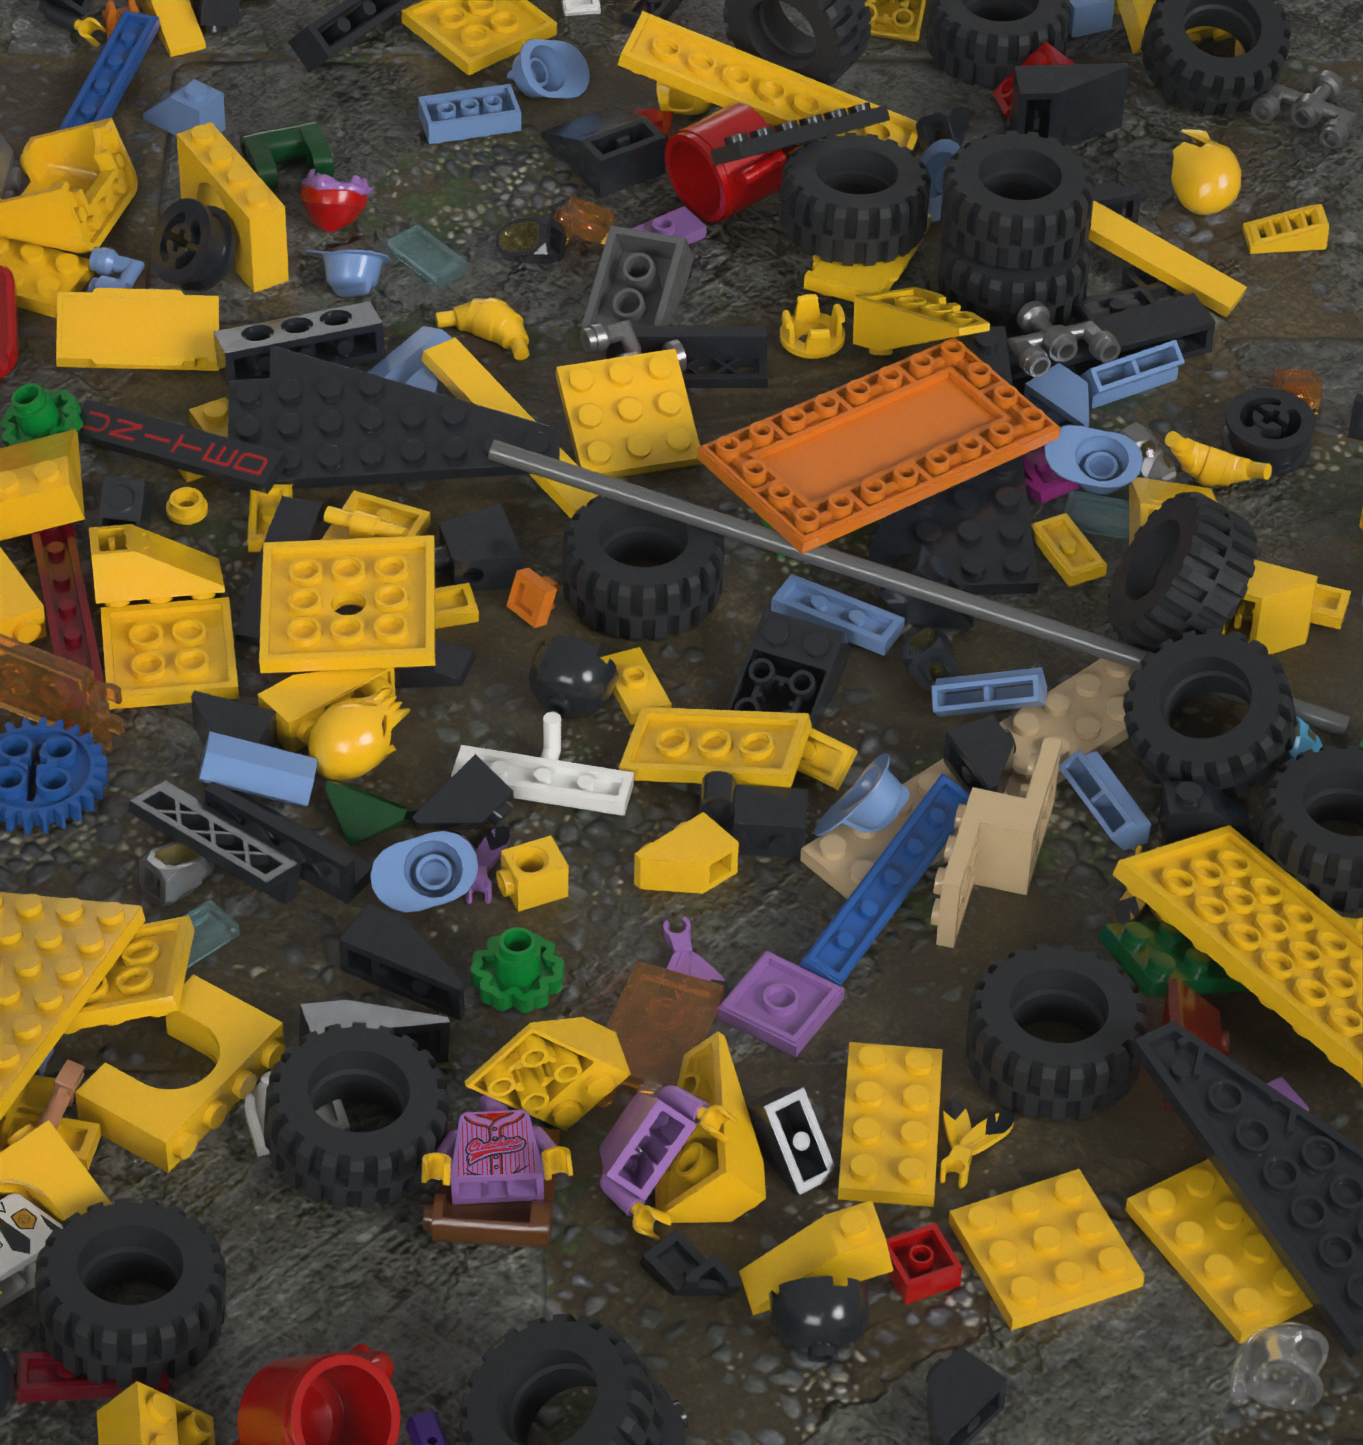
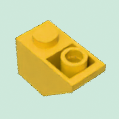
M702 812L691 820L678 824L674 830L656 841L645 844L635 853L634 885L644 890L704 894L737 873L739 842L707 814Z

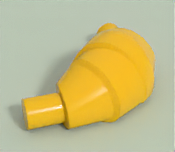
M492 297L474 298L470 302L453 307V310L435 313L437 328L456 326L459 331L469 332L474 336L499 344L504 349H511L514 358L519 361L525 360L529 356L527 347L529 338L523 325V318L501 299Z
M1175 431L1169 432L1165 437V444L1170 447L1172 453L1180 462L1182 470L1203 487H1228L1230 484L1248 481L1252 478L1268 480L1271 476L1272 467L1268 463L1255 462L1248 458L1207 446L1192 439L1184 438Z

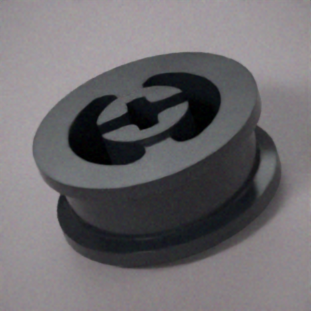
M185 198L174 202L162 214L153 232L151 261L155 273L167 283L182 285L192 291L202 292L213 288L226 275L234 258L236 249L234 222L225 210L215 206H206L198 200ZM191 242L199 245V247L197 249L195 247L189 246L188 243Z
M1256 388L1244 391L1235 396L1227 406L1225 415L1226 425L1221 438L1222 449L1228 453L1248 458L1255 462L1270 464L1272 467L1271 476L1294 472L1302 467L1309 458L1311 438L1316 424L1314 413L1305 401L1284 390Z

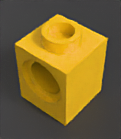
M551 835L501 850V870L496 871L497 884L504 897L510 896L518 912L568 897L569 866Z

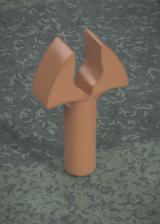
M71 1060L65 1062L55 1080L53 1093L36 1128L49 1120L57 1129L67 1106L71 1107L74 1101L75 1092L79 1089L85 1074L83 1073L85 1066Z

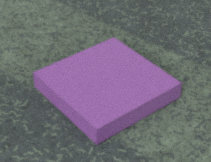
M766 950L718 1006L717 1019L797 1057L844 1000L845 988Z

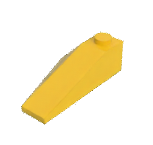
M910 287L854 297L853 344L869 348V353L873 355L893 354V349L990 331V323L972 312L960 311L961 306L957 303H948L947 305L946 297L942 294L918 287Z
M717 1031L684 1054L677 1086L706 1101L709 1104L708 1108L713 1105H721L738 1119L739 1124L737 1125L731 1120L725 1121L721 1125L719 1132L729 1140L727 1142H720L702 1128L701 1122L697 1123V1126L655 1186L656 1209L669 1214L671 1223L732 1222L747 1211L754 1209L766 1199L763 1158L725 1035Z

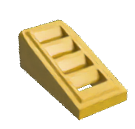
M1315 204L1243 223L1242 230L1250 254L1324 250L1327 246L1329 223L1322 204ZM1265 234H1266V236H1267V237H1265V238H1261V237H1260V235H1265Z

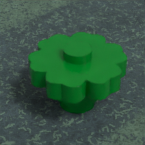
M36 383L22 385L14 391L11 397L12 404L0 421L4 430L2 439L7 447L76 429L78 433L83 426L79 416L82 409L75 396L69 394L65 389L58 390L52 394L48 388H41Z
M521 927L507 929L500 936H493L487 940V950H479L473 954L471 984L474 987L480 988V1000L498 1011H505L514 1006L519 1012L528 1013L535 1008L546 1007L549 1003V994H557L563 989L565 962L561 957L555 955V944L538 934L532 933L528 929Z

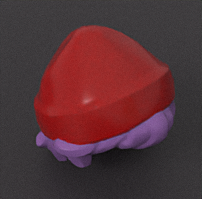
M315 169L309 171L307 178L301 182L300 201L303 203L312 222L320 230L326 233H334L355 221L360 213L365 210L368 195L373 192V188L369 187L366 178H363L361 181V178L357 175H353L350 182L337 181L327 174H315Z

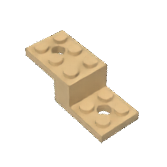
M1044 737L1040 753H1031L1026 779H1030L1031 782L1030 784L1022 783L1018 797L972 787L967 805L959 803L954 822V830H957L958 833L956 836L949 835L947 839L944 862H948L946 868H938L933 888V894L940 895V898L935 899L930 922L931 925L938 926L936 945L954 948L974 884L1027 896L1055 803L1062 740Z

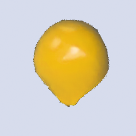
M1182 129L1180 132L1190 136L1193 144L1183 142L1173 150L1172 187L1182 205L1194 214H1216L1229 207L1237 199L1241 189L1242 177L1239 162L1229 147L1211 140L1207 131Z
M392 688L384 689L365 698L348 697L328 708L318 718L312 729L308 748L309 757L318 759L316 772L329 780H354L378 766L391 753L397 750L393 744L390 745L391 730L411 709H399L402 701L394 702L397 696H390L393 691Z

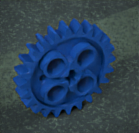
M42 717L38 725L33 726L27 718H23L22 727L15 728L10 722L5 723L6 732L0 733V823L6 822L7 832L10 833L17 825H22L25 835L30 834L33 826H40L42 832L47 834L49 824L56 823L61 829H66V818L70 817L80 822L82 821L81 809L91 812L95 810L94 800H103V787L108 786L107 758L103 755L101 743L94 744L92 733L81 736L80 726L77 724L65 730L63 719L58 720L53 726H47L46 717ZM40 750V764L36 769L37 790L35 799L31 801L30 786H33L35 780L34 760L36 751Z

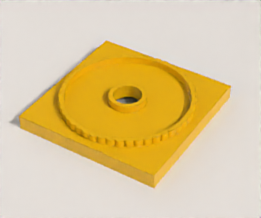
M434 535L263 542L260 672L282 673L435 666ZM345 605H356L362 608L360 612L353 615H341L335 612Z

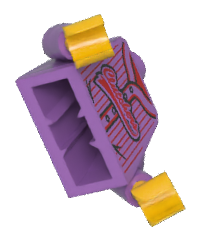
M675 1085L665 1086L654 1092L651 1096L637 1093L601 1143L599 1148L603 1165L600 1178L601 1188L627 1216H633L632 1223L636 1232L659 1240V1236L653 1231L655 1221L658 1220L669 1226L671 1225L669 1214L649 1205H644L645 1200L689 1138L697 1123L701 1122L702 1128L720 1142H727L729 1140L719 1132L721 1125L728 1120L738 1125L739 1121L721 1105H713L708 1108L709 1104L706 1101Z
M483 1095L479 1100L480 1112H465L460 1115L458 1129L449 1131L435 1152L425 1154L422 1157L421 1183H427L429 1179L443 1180V1185L449 1186L451 1178L452 1205L532 1201V1199L544 1200V1178L546 1181L552 1180V1175L560 1172L573 1176L571 1153L568 1148L557 1146L543 1128L532 1126L530 1115L527 1111L508 1110V1105L486 1095Z

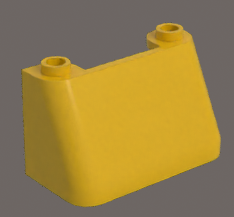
M112 117L33 136L24 146L23 153L20 155V165L22 171L28 175L31 182L20 196L4 200L0 198V237L79 254L92 252L94 248L100 247L138 189V180L134 166Z

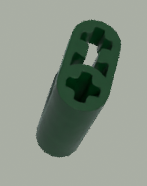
M316 120L240 135L242 158L269 189L278 188V174L275 163L302 158L308 171L315 169V174H327L331 177L334 175L331 151Z

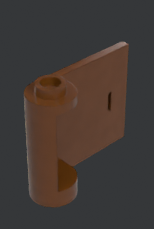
M447 1122L446 1134L449 1131L458 1129L459 1123ZM543 1128L554 1143L560 1146L561 1129ZM557 1174L552 1175V1180L546 1181L544 1178V1200L532 1199V1201L452 1205L451 1178L449 1186L443 1185V1180H440L439 1191L435 1193L434 1202H425L423 1231H431L432 1241L549 1249Z

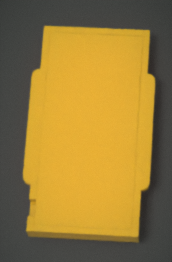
M929 213L927 218V228L924 232V235L930 228L931 214ZM924 237L905 256L901 257L898 255L894 261L888 263L883 261L876 262L875 266H864L863 264L843 266L842 262L833 261L828 263L821 261L819 256L814 255L812 257L814 260L812 271L808 270L804 276L803 289L818 292L823 296H833L854 302V297L889 291L894 282L901 276Z
M96 288L93 292H57L56 367L219 371L213 333L214 331H219V296L184 295L180 290Z

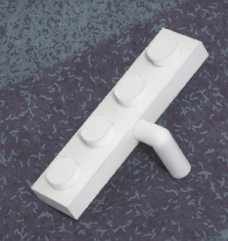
M549 712L543 717V751L541 757L461 745L451 774L452 778L476 754L514 791V798L625 816L634 785V772L558 760L561 752V716L555 712Z

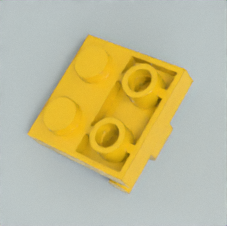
M354 490L342 509L332 506L326 508L324 522L331 523V526L321 540L423 536L431 525V516L429 511Z

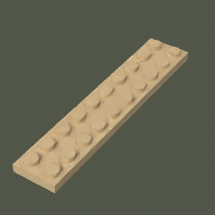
M1101 658L1047 692L1045 706L1022 708L1001 721L1000 725L1003 729H1008L1011 732L1016 743L1011 776L1004 794L1018 797L1022 783L1030 784L1031 780L1026 779L1031 753H1040L1044 737L1062 740L1059 765L1078 749L1084 754L1097 751L1101 756L1129 738L1123 718L1125 716L1123 699L1124 694L1128 690L1130 691L1128 681L1136 669ZM943 758L902 784L910 793L909 799L889 826L877 832L863 833L841 823L830 832L821 835L802 847L800 861L848 899L939 776L943 773L956 784L961 785L945 765ZM1060 769L1058 770L1057 784L1066 779ZM957 830L953 833V836L957 835ZM946 844L930 866L944 858Z

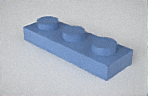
M794 574L788 577L771 600V611L845 632L848 642L885 656L904 630V617Z

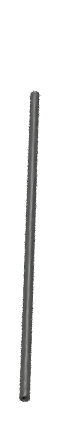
M496 439L493 441L489 451V460L1142 671L1140 661L1151 652L823 545L801 554L774 529ZM1210 693L1225 699H1229L1250 706V704L1247 703L1245 700L1235 695L1227 693ZM1293 698L1297 717L1301 718L1309 726L1344 737L1350 716Z

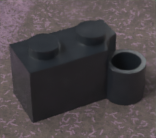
M713 771L703 777L699 802L700 813L704 812L739 842L738 855L801 859V848L805 846L808 789L737 785L736 779L731 774L723 771Z

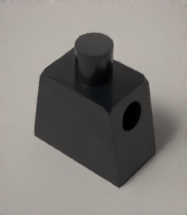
M502 504L493 505L446 520L439 525V546L435 547V573L447 571L452 585L470 583L472 591L512 588L517 570L523 569V556Z

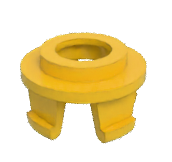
M817 294L798 296L794 315L790 316L788 310L782 312V325L779 336L783 347L796 356L809 359L825 358L838 352L845 342V329L842 325L845 322V313L841 305L835 304L830 316L820 313ZM808 334L806 343L799 340L800 337Z

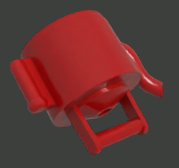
M732 103L676 132L667 142L665 163L672 186L682 203L697 218L713 223L723 221L779 191L781 188L783 166L787 160L785 154L802 144L714 166L711 150L726 146L724 138L747 132L748 139H751L749 132L772 126L773 133H776L774 128L776 125L768 124L753 108L743 103Z
M358 1344L350 1348L349 1353L334 1352L284 1357L270 1362L253 1376L244 1390L238 1411L239 1439L231 1445H396L400 1431V1407L396 1392L390 1382L394 1373V1365L390 1356L381 1350L370 1351L366 1344Z

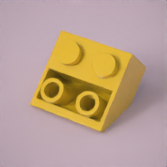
M1254 560L1256 568L1253 577L1248 581V590L1245 597L1239 601L1236 607L1238 610L1233 618L1229 619L1223 626L1222 634L1229 636L1231 631L1246 634L1248 643L1252 640H1258L1267 647L1268 654H1274L1305 644L1308 639L1318 576Z
M138 1381L97 1410L98 1445H215L213 1416Z

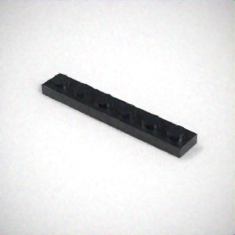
M866 102L847 108L849 115H847L846 109L842 108L823 114L825 121H823L822 115L818 114L800 119V127H798L797 120L774 126L776 133H773L772 126L749 132L751 139H748L747 132L724 138L726 146L711 150L714 166L804 144L814 139H823V137L835 133L839 135L889 121L890 117L887 106L871 109L870 103Z

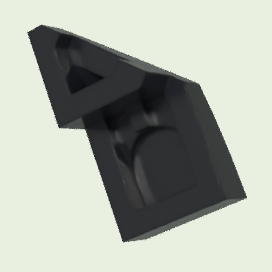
M676 1229L644 1253L639 1263L673 1296L730 1295L738 1292L742 1286V1282L715 1254L706 1259L679 1229Z

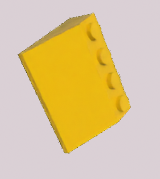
M76 429L0 448V541L85 519L79 440Z

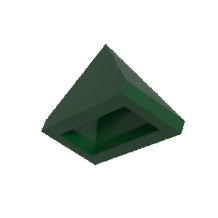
M328 781L325 789L349 846L412 824V817L418 812V810L343 782Z

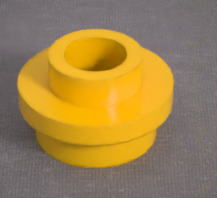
M192 487L176 489L171 493L166 503L168 518L182 525L195 524L203 520L208 513L206 499L199 490Z

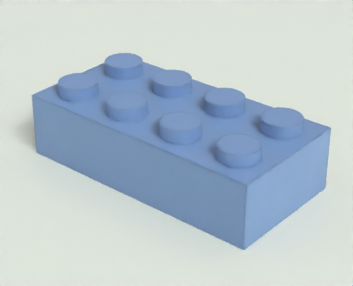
M511 84L418 97L419 118L429 144H440L448 141L521 131V109Z

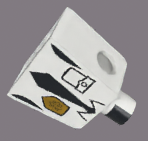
M10 1194L0 1200V1290L3 1293L0 1296V1308L35 1287L36 1260L39 1251L45 1246V1240L57 1227L63 1229L62 1224L20 1194Z

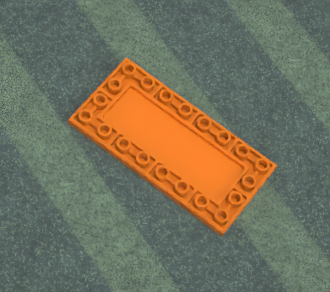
M954 337L698 447L697 459L797 551L804 554L1059 439L1061 427Z

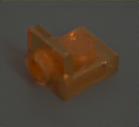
M573 196L570 197L564 209L560 208L557 210L553 218L562 224L566 235L565 246L573 234L580 236L586 241L605 245L610 226H614L613 211Z
M1274 370L1273 388L1298 396L1309 405L1314 414H1318L1322 380L1315 377L1314 370Z

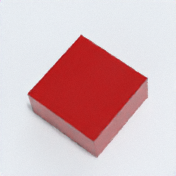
M936 1222L886 1239L893 1271L887 1274L905 1305L961 1285L962 1266Z

